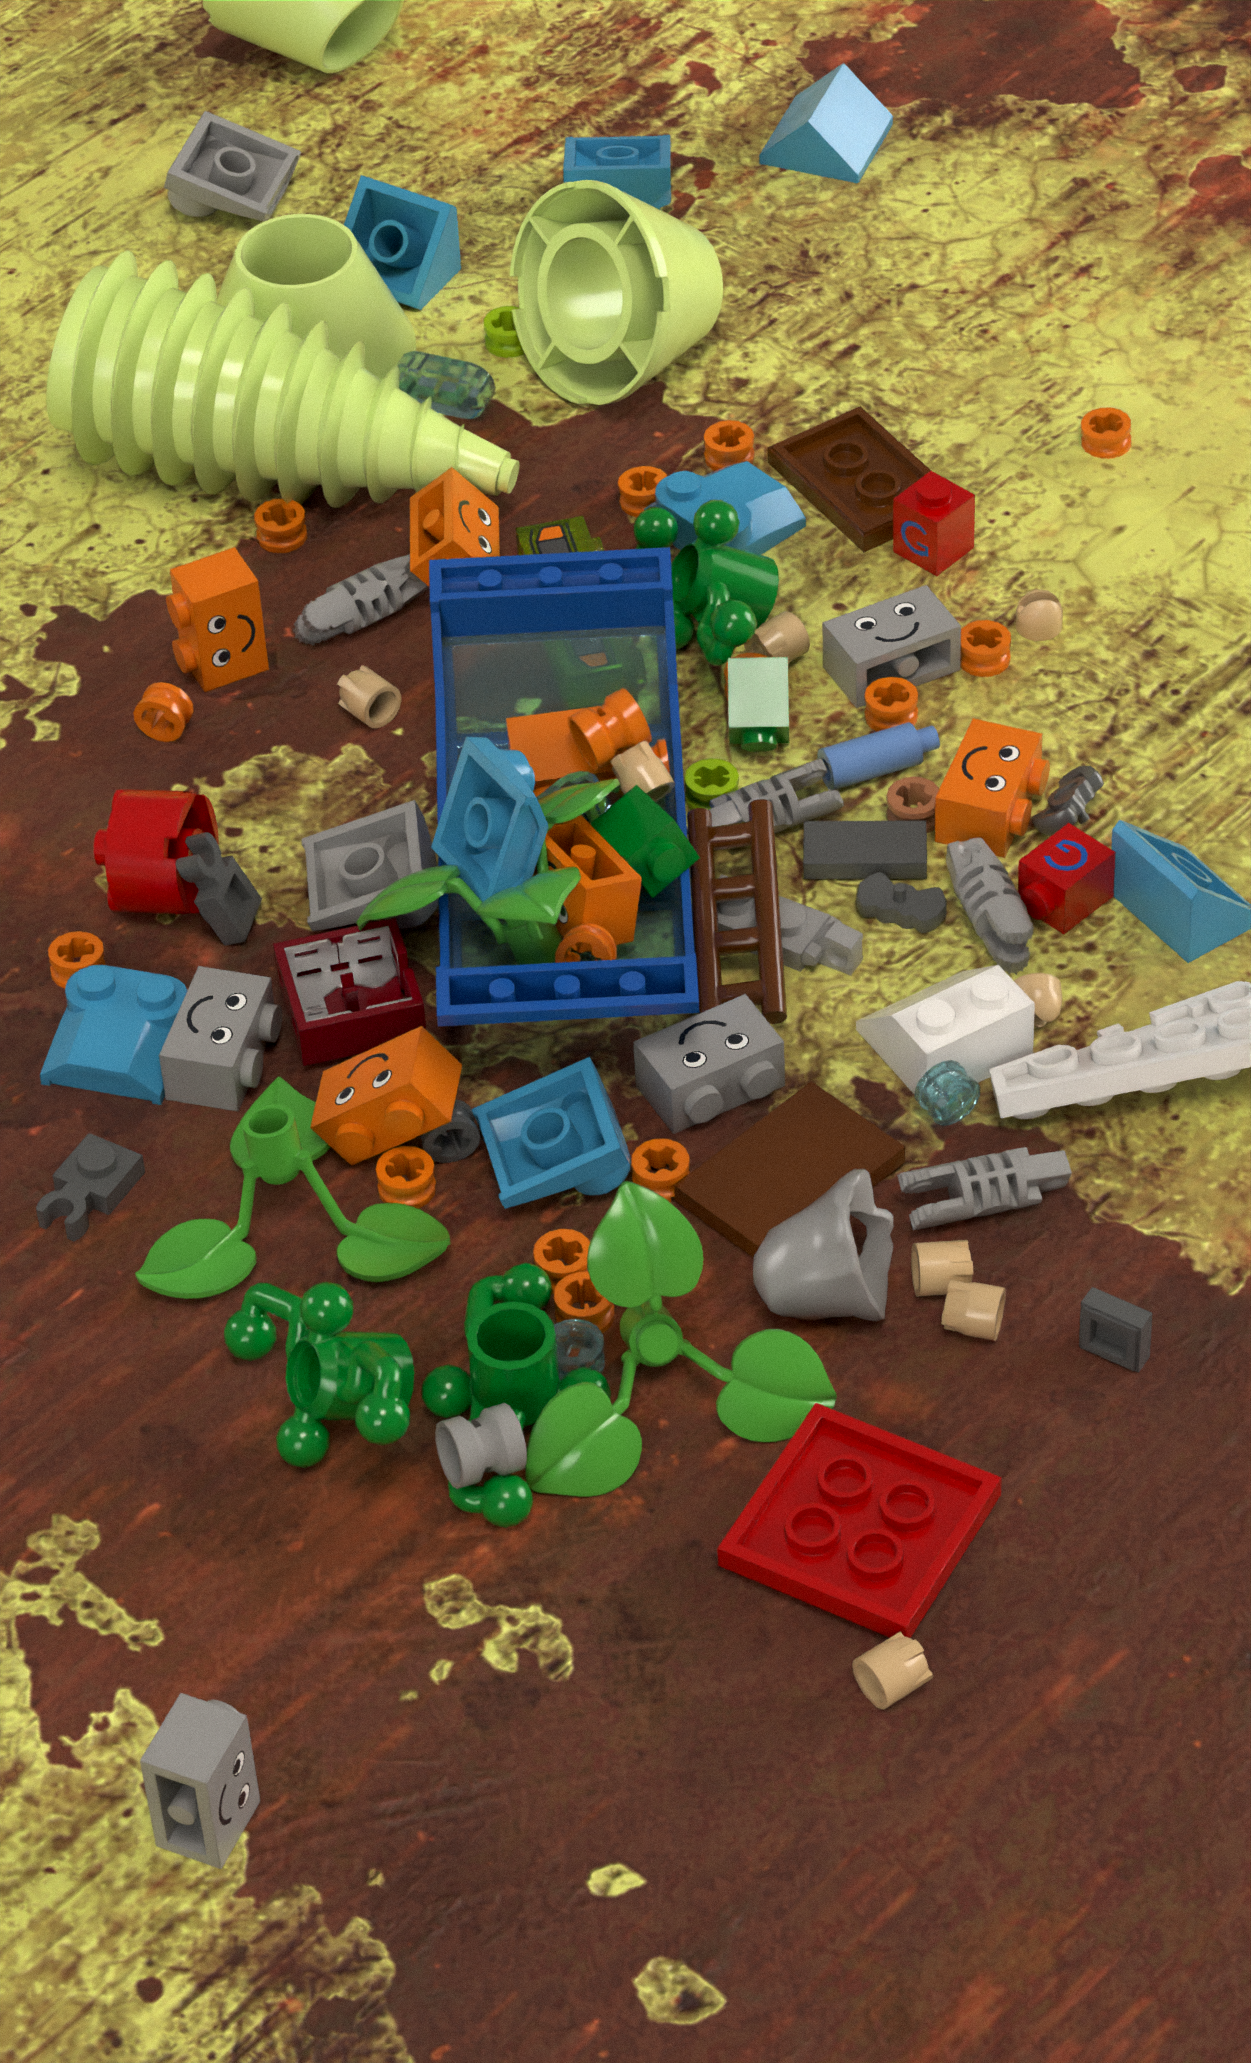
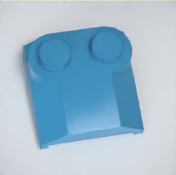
M670 135L565 137L564 183L580 180L600 181L661 210V207L671 202Z
M748 461L723 467L704 476L689 471L675 472L657 484L655 489L656 501L644 508L646 510L650 507H662L674 515L679 530L673 545L679 550L696 541L697 535L693 526L694 514L702 504L710 500H723L732 505L738 513L740 521L738 533L731 542L725 545L759 555L806 527V517L788 489Z
M466 737L431 848L447 865L458 866L460 870L458 877L483 902L502 890L521 885L533 876L549 826L538 799L533 793L535 775L525 755L518 750L498 749L488 738Z
M92 965L75 972L68 979L65 986L67 1008L59 1023L40 1073L41 1084L48 1086L57 1084L152 1101V1104L162 1105L165 1092L159 1054L188 991L186 986L180 980L171 976L108 965Z
M590 1057L472 1109L489 1152L501 1191L498 1194L499 1199L505 1209L573 1187L585 1195H601L618 1187L630 1171L631 1156L615 1109Z

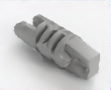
M410 554L378 563L328 587L326 594L306 604L301 612L302 615H299L294 623L295 628L293 632L296 634L295 638L299 639V643L303 642L305 645H314L342 632L351 634L401 610L402 607L423 594L430 587L410 571Z
M821 758L774 775L770 779H763L742 787L737 791H731L710 800L709 805L711 809L709 811L712 813V827L748 822L749 803L757 799L768 800L773 806L774 834L788 827L792 828L804 823V821H810L834 812L845 805L838 790L836 791L835 789H830L829 791H824L798 801L795 791L815 784L828 773Z
M982 838L949 843L947 846L946 864L957 898L960 900L970 922L973 924L975 932L983 940L990 955L993 956V960L1004 971L1017 975V972L1023 971V968L1028 964L1030 952L1029 947H1026L1028 939L1032 938L1034 931L1026 905L1021 900V896L1014 887L1013 881L1008 876L1006 868Z
M1027 1147L1003 1151L1002 1153H992L968 1158L963 1161H954L900 1173L897 1176L901 1191L905 1192V1194L948 1187L949 1200L923 1205L909 1214L913 1230H920L967 1220L976 1216L981 1217L1039 1204L1042 1201L1041 1193L1065 1187L1072 1172L1064 1150L1029 1156Z

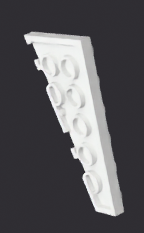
M1236 981L1149 1012L1151 1024L1130 1032H1124L1123 1026L1120 1024L1098 1030V1038L1090 1046L1079 1050L1068 1045H1056L989 1069L1000 1118L1014 1116L1018 1119H1032L1046 1114L1050 1108L1074 1103L1082 1106H1095L1108 1102L1114 1095L1137 1090L1146 1093H1159L1173 1088L1177 1082L1201 1077L1221 1080L1237 1075L1241 1069L1251 1067V983Z

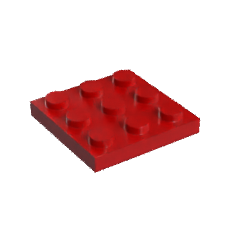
M815 1403L718 1546V1566L889 1638L899 1632L904 1637L911 1638L1001 1496L1002 1477Z

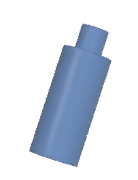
M907 722L821 748L817 752V759L822 758L828 773L822 777L825 785L829 790H837L922 764L923 753L939 749L940 740L934 726L931 725L916 730L912 723Z

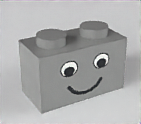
M927 585L822 622L823 668L856 709L866 705L864 701L866 688L873 681L880 678L899 677L910 681L916 687L960 670L961 625Z
M198 966L159 1054L166 1100L239 1112L248 1088H256L259 1084L263 1070V1053L267 1043L276 1042L281 1030L282 1008L280 1005L274 1004L271 977Z
M746 994L633 1042L636 1087L673 1134L698 1123H705L721 1113L753 1099L763 1098L772 1091L785 1086L784 1041Z
M180 1693L140 1759L155 1843L157 1847L222 1869L260 1803L247 1715L239 1713L229 1704L219 1700L204 1701Z

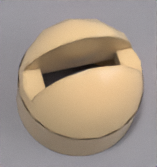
M1035 589L1026 593L1019 600L1016 608L1015 626L1021 636L1033 641H1045L1056 637L1061 632L1063 610L1058 598L1048 590Z
M1032 973L1014 980L1035 1003L1034 1027H1042L1060 1015L1062 989L1061 982L1057 977L1046 973Z

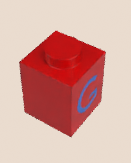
M930 471L893 499V552L938 576L974 548L975 494Z
M1067 823L1019 860L1018 893L1027 907V913L1032 918L1045 922L1065 935L1114 896L1116 852L1072 824Z

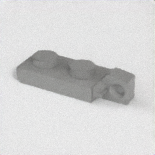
M721 874L719 878H724L728 876ZM779 896L783 965L801 972L806 965L815 966L819 963L852 975L863 960V933L843 924L840 920L829 914ZM754 898L717 903L719 931L756 926ZM758 951L750 952V953H753V954L758 955Z

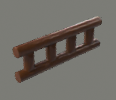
M765 799L753 800L748 805V822L712 827V813L708 809H692L687 814L688 839L700 857L690 866L699 1013L746 994L755 1006L761 1005L762 1015L769 1024L782 1023L787 1019L772 803ZM751 846L752 874L715 878L714 851ZM754 898L756 926L719 931L717 903ZM758 951L759 980L722 985L720 956Z

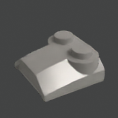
M204 111L167 172L164 188L168 189V199L173 207L187 216H207L219 209L264 222L270 219L283 197L302 151Z
M415 800L301 839L306 855L310 916L307 917L308 925L312 931L357 923L367 905L386 887L406 875L426 868L436 867L435 851L431 848L432 841L426 821ZM439 898L413 912L384 918L383 920L396 918L399 929L421 925L436 910Z

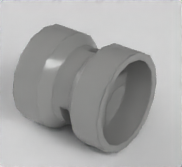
M506 1403L483 1409L479 1417L471 1422L461 1416L440 1421L436 1425L435 1442L440 1463L448 1481L456 1489L480 1482L484 1472L495 1471L504 1476L521 1471L526 1466L527 1450L521 1425L514 1411Z

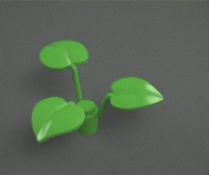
M618 779L572 785L540 798L538 802L549 826L547 833L554 824L570 821L585 813L610 792L618 793L620 790ZM544 839L536 864L537 875L527 879L521 885L502 890L482 902L461 878H456L460 874L458 866L444 865L426 868L402 877L381 891L364 909L357 920V925L361 931L369 920L407 914L432 903L444 893H455L462 896L493 931L498 944L508 942L517 965L555 963V952L562 941L556 923L565 899L580 881L581 874L577 867L549 870ZM498 919H505L506 924H502Z
M277 1077L245 1113L231 1138V1156L234 1162L242 1168L244 1175L237 1225L231 1230L226 1223L216 1219H194L180 1223L163 1234L154 1243L148 1252L143 1266L135 1275L142 1286L159 1294L175 1298L211 1297L233 1288L250 1274L257 1261L254 1248L242 1241L250 1231L256 1178L261 1177L263 1181L269 1184H284L293 1180L298 1175L299 1170H302L338 1231L347 1236L337 1247V1257L340 1266L346 1273L355 1278L371 1282H383L401 1278L440 1256L447 1246L451 1244L447 1229L438 1220L420 1209L400 1203L374 1204L361 1212L356 1224L347 1220L312 1161L321 1157L330 1148L310 1128L316 1102L300 1094L283 1078Z
M625 1181L619 1186L610 1208L593 1234L587 1255L589 1277L596 1290L611 1303L627 1307L620 1321V1334L629 1349L621 1356V1361L624 1365L618 1397L612 1404L601 1387L594 1383L582 1382L561 1390L550 1399L535 1422L526 1449V1483H528L533 1491L538 1493L591 1497L611 1492L630 1478L639 1464L642 1438L637 1426L629 1418L621 1414L630 1404L636 1366L639 1363L652 1367L663 1366L680 1354L689 1358L715 1378L727 1382L717 1398L716 1411L718 1417L729 1430L751 1441L776 1442L792 1438L815 1403L832 1409L836 1402L837 1394L829 1381L819 1356L805 1340L789 1331L765 1329L746 1337L734 1350L731 1360L732 1370L719 1365L692 1346L688 1340L683 1339L681 1328L667 1308L662 1305L661 1296H682L690 1292L697 1285L703 1269L702 1245L692 1225L673 1204L654 1191L633 1182Z

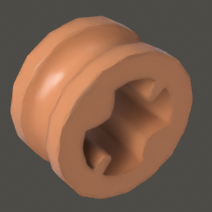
M914 776L902 778L894 782L888 788L886 795L888 805L886 812L887 821L926 820L927 833L935 830V797L939 787L933 781ZM910 805H917V808H911Z

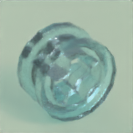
M954 1060L943 1061L934 1065L918 1081L915 1089V1100L922 1109L928 1110V1114L936 1124L942 1126L952 1125L962 1120L972 1111L980 1097L979 1084L973 1077L967 1075V1072L959 1062Z
M568 1319L556 1323L554 1328L559 1380H562V1377L573 1369L581 1367L595 1369L602 1374L605 1368L604 1340L599 1328L591 1322L581 1319ZM571 1349H581L578 1357H568Z

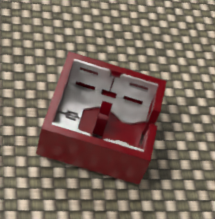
M396 918L367 923L361 931L358 926L273 943L277 980L303 1066L361 1054L420 1026L426 1029L424 1003L413 969L408 967L407 951ZM404 989H405V997H406L405 999L403 998V995H402V992H401V990H404Z

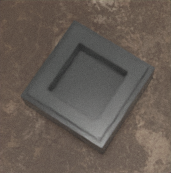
M1092 1287L1081 1301L1079 1347L1139 1373L1150 1358L1153 1313Z

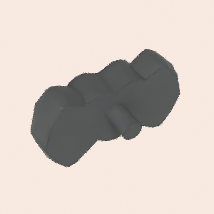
M1078 766L1060 779L1058 783L1059 788L1048 797V804L1050 806L1032 817V823L1040 833L1052 836L1067 823L1074 825L1078 821L1079 824H1083L1089 819V815L1085 811L1086 804L1094 798L1095 792L1104 785L1102 776L1095 768L1091 766Z
M877 872L861 881L856 890V907L863 918L876 917L879 922L884 924L896 923L901 928H915L920 933H928L935 930L946 919L947 900L942 889L939 887L917 891L909 884L896 883L894 885L884 873Z

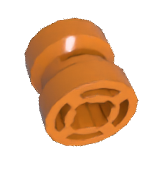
M624 688L606 696L603 706L597 708V712L584 708L567 717V723L575 744L585 761L595 771L609 765L610 761L616 756V750L630 749L642 741L652 742L650 728L645 716L633 696Z

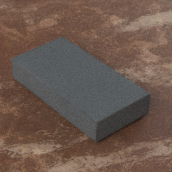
M926 820L804 821V879H865L877 872L884 873L889 879H927Z

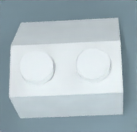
M999 965L959 972L856 1021V1030L927 1108L989 1078V1069L1033 1054L1035 1003Z

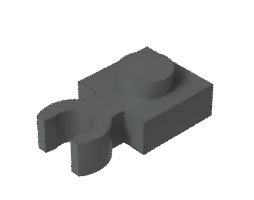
M205 832L186 837L185 843L193 855L177 859L176 867L185 881L195 883L199 889L194 903L198 907L202 918L210 924L224 946L245 942L261 903V896L232 855L221 856L219 845L210 833Z
M88 1133L52 1175L55 1190L44 1195L36 1207L39 1227L46 1230L56 1218L67 1216L64 1221L67 1239L76 1241L81 1238L88 1230V1215L95 1209L110 1215L145 1174L143 1155Z

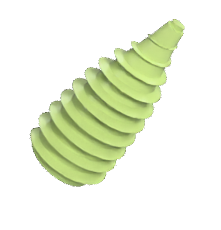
M128 250L118 255L110 267L99 265L91 269L79 283L71 297L55 339L46 390L48 417L54 428L73 433L76 448L81 458L89 465H100L115 455L122 471L130 476L144 473L155 464L159 477L165 484L171 486L183 483L195 471L196 479L201 489L207 494H217L223 491L236 478L240 493L243 498L250 502L262 499L278 482L282 499L286 504L291 500L303 504L316 488L322 485L327 503L334 508H339L349 502L360 487H368L370 497L376 503L387 501L394 495L397 489H415L417 493L451 467L483 494L498 496L500 492L510 494L515 486L520 466L518 460L511 459L510 452L465 430V424L460 427L432 410V396H429L423 403H420L400 390V370L398 366H395L382 380L366 370L363 341L355 343L343 358L337 356L329 350V329L327 322L324 320L319 321L307 336L302 339L292 333V315L287 303H281L277 306L265 322L259 320L254 316L253 294L250 288L247 287L240 289L226 307L217 303L214 278L209 273L202 274L187 293L179 290L176 265L171 260H165L159 264L148 280L138 277L136 258L133 252Z

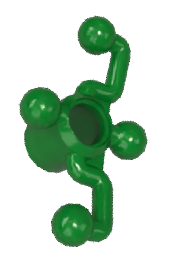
M710 500L699 507L694 514L693 521L697 539L684 546L671 563L676 651L685 647L693 637L694 623L691 616L693 615L699 622L697 642L706 661L713 666H721L727 663L728 658H731L736 647L750 641L756 629L767 620L771 613L779 585L778 568L773 559L725 545L731 542L738 533L740 521L735 508L723 500ZM650 507L642 511L634 521L633 532L637 542L635 549L671 547L677 539L679 530L674 515L662 507ZM650 635L651 640L657 646L656 635Z
M526 1262L513 1266L504 1275L487 1276L472 1285L468 1294L464 1320L470 1375L458 1366L450 1364L438 1366L427 1373L422 1383L421 1395L426 1408L434 1415L444 1418L459 1416L472 1405L470 1419H468L469 1422L478 1418L483 1409L506 1403L516 1414L523 1431L524 1426H529L536 1422L542 1409L550 1399L571 1385L582 1382L594 1383L604 1390L609 1399L611 1391L606 1377L597 1370L587 1367L573 1369L563 1376L562 1380H559L554 1323L546 1312L542 1310L547 1306L552 1294L551 1280L542 1268ZM497 1474L484 1482L483 1486L473 1484L459 1489L453 1487L448 1481L449 1498L456 1507L465 1512L482 1514L486 1520L495 1526L503 1528L516 1526L528 1517L532 1508V1491L528 1483L518 1475L507 1474L501 1476Z
M264 1282L257 1283L247 1290L241 1310L235 1312L228 1319L224 1328V1342L236 1358L254 1361L263 1358L272 1350L277 1338L276 1326L267 1314L268 1312L289 1322L286 1339V1357L288 1360L286 1364V1386L290 1400L295 1405L294 1416H290L281 1424L276 1436V1447L284 1461L292 1466L307 1468L316 1465L326 1456L330 1446V1434L321 1420H355V1426L361 1436L369 1443L381 1446L396 1443L406 1433L410 1424L408 1405L413 1392L415 1372L408 1344L399 1334L391 1332L343 1331L350 1324L354 1309L353 1300L348 1292L339 1284L331 1282L314 1284L304 1293L303 1298Z

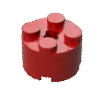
M116 790L112 800V811L107 829H99L94 838L95 862L98 866H105L108 883L107 900L111 911L156 914L200 913L194 903L199 889L195 883H189L182 878L176 867V861L179 858L193 855L185 843L188 836L208 832L216 839L219 845L217 820L213 806L207 796L190 791Z

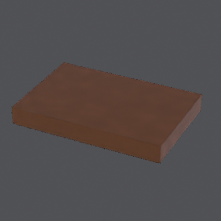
M861 406L768 447V463L863 552L893 540V499L931 471Z
M811 1081L674 1185L675 1201L754 1258L770 1229L811 1205L851 1170H867L873 1188L905 1163V1146Z

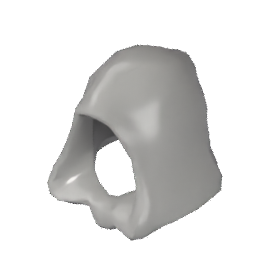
M865 1169L851 1170L811 1205L768 1231L754 1255L753 1281L760 1297L771 1312L784 1317L812 1321L850 1316L871 1321L885 1319L888 1270L893 1252V1242L890 1233L894 1224L892 1213L887 1209L877 1208L874 1203L869 1172ZM850 1215L859 1219L867 1227V1237L861 1255L857 1254L849 1220Z

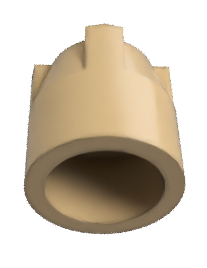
M784 611L757 628L750 641L744 644V648L747 653H760L768 657H788L789 663L808 652L810 640L807 630L800 619L793 613Z
M361 665L359 670H355L347 676L343 674L337 683L340 686L339 695L341 698L338 704L371 728H381L387 725L396 716L400 708V691L367 666Z
M647 741L639 742L636 746L615 756L610 761L613 765L611 770L618 779L620 789L624 795L637 785L651 799L657 802L675 786V782L661 759L654 754Z
M968 1240L913 1243L911 1250V1272L913 1287L917 1297L947 1295L950 1280L972 1283L973 1261H971Z
M950 1280L941 1324L944 1325L946 1330L957 1331L966 1336L996 1341L1004 1313L1006 1289L977 1282L965 1283Z
M901 1632L857 1657L852 1663L853 1673L859 1687L872 1704L879 1709H886L933 1678V1674L929 1670L927 1660L923 1654L924 1649L916 1639L912 1640L909 1637H904Z

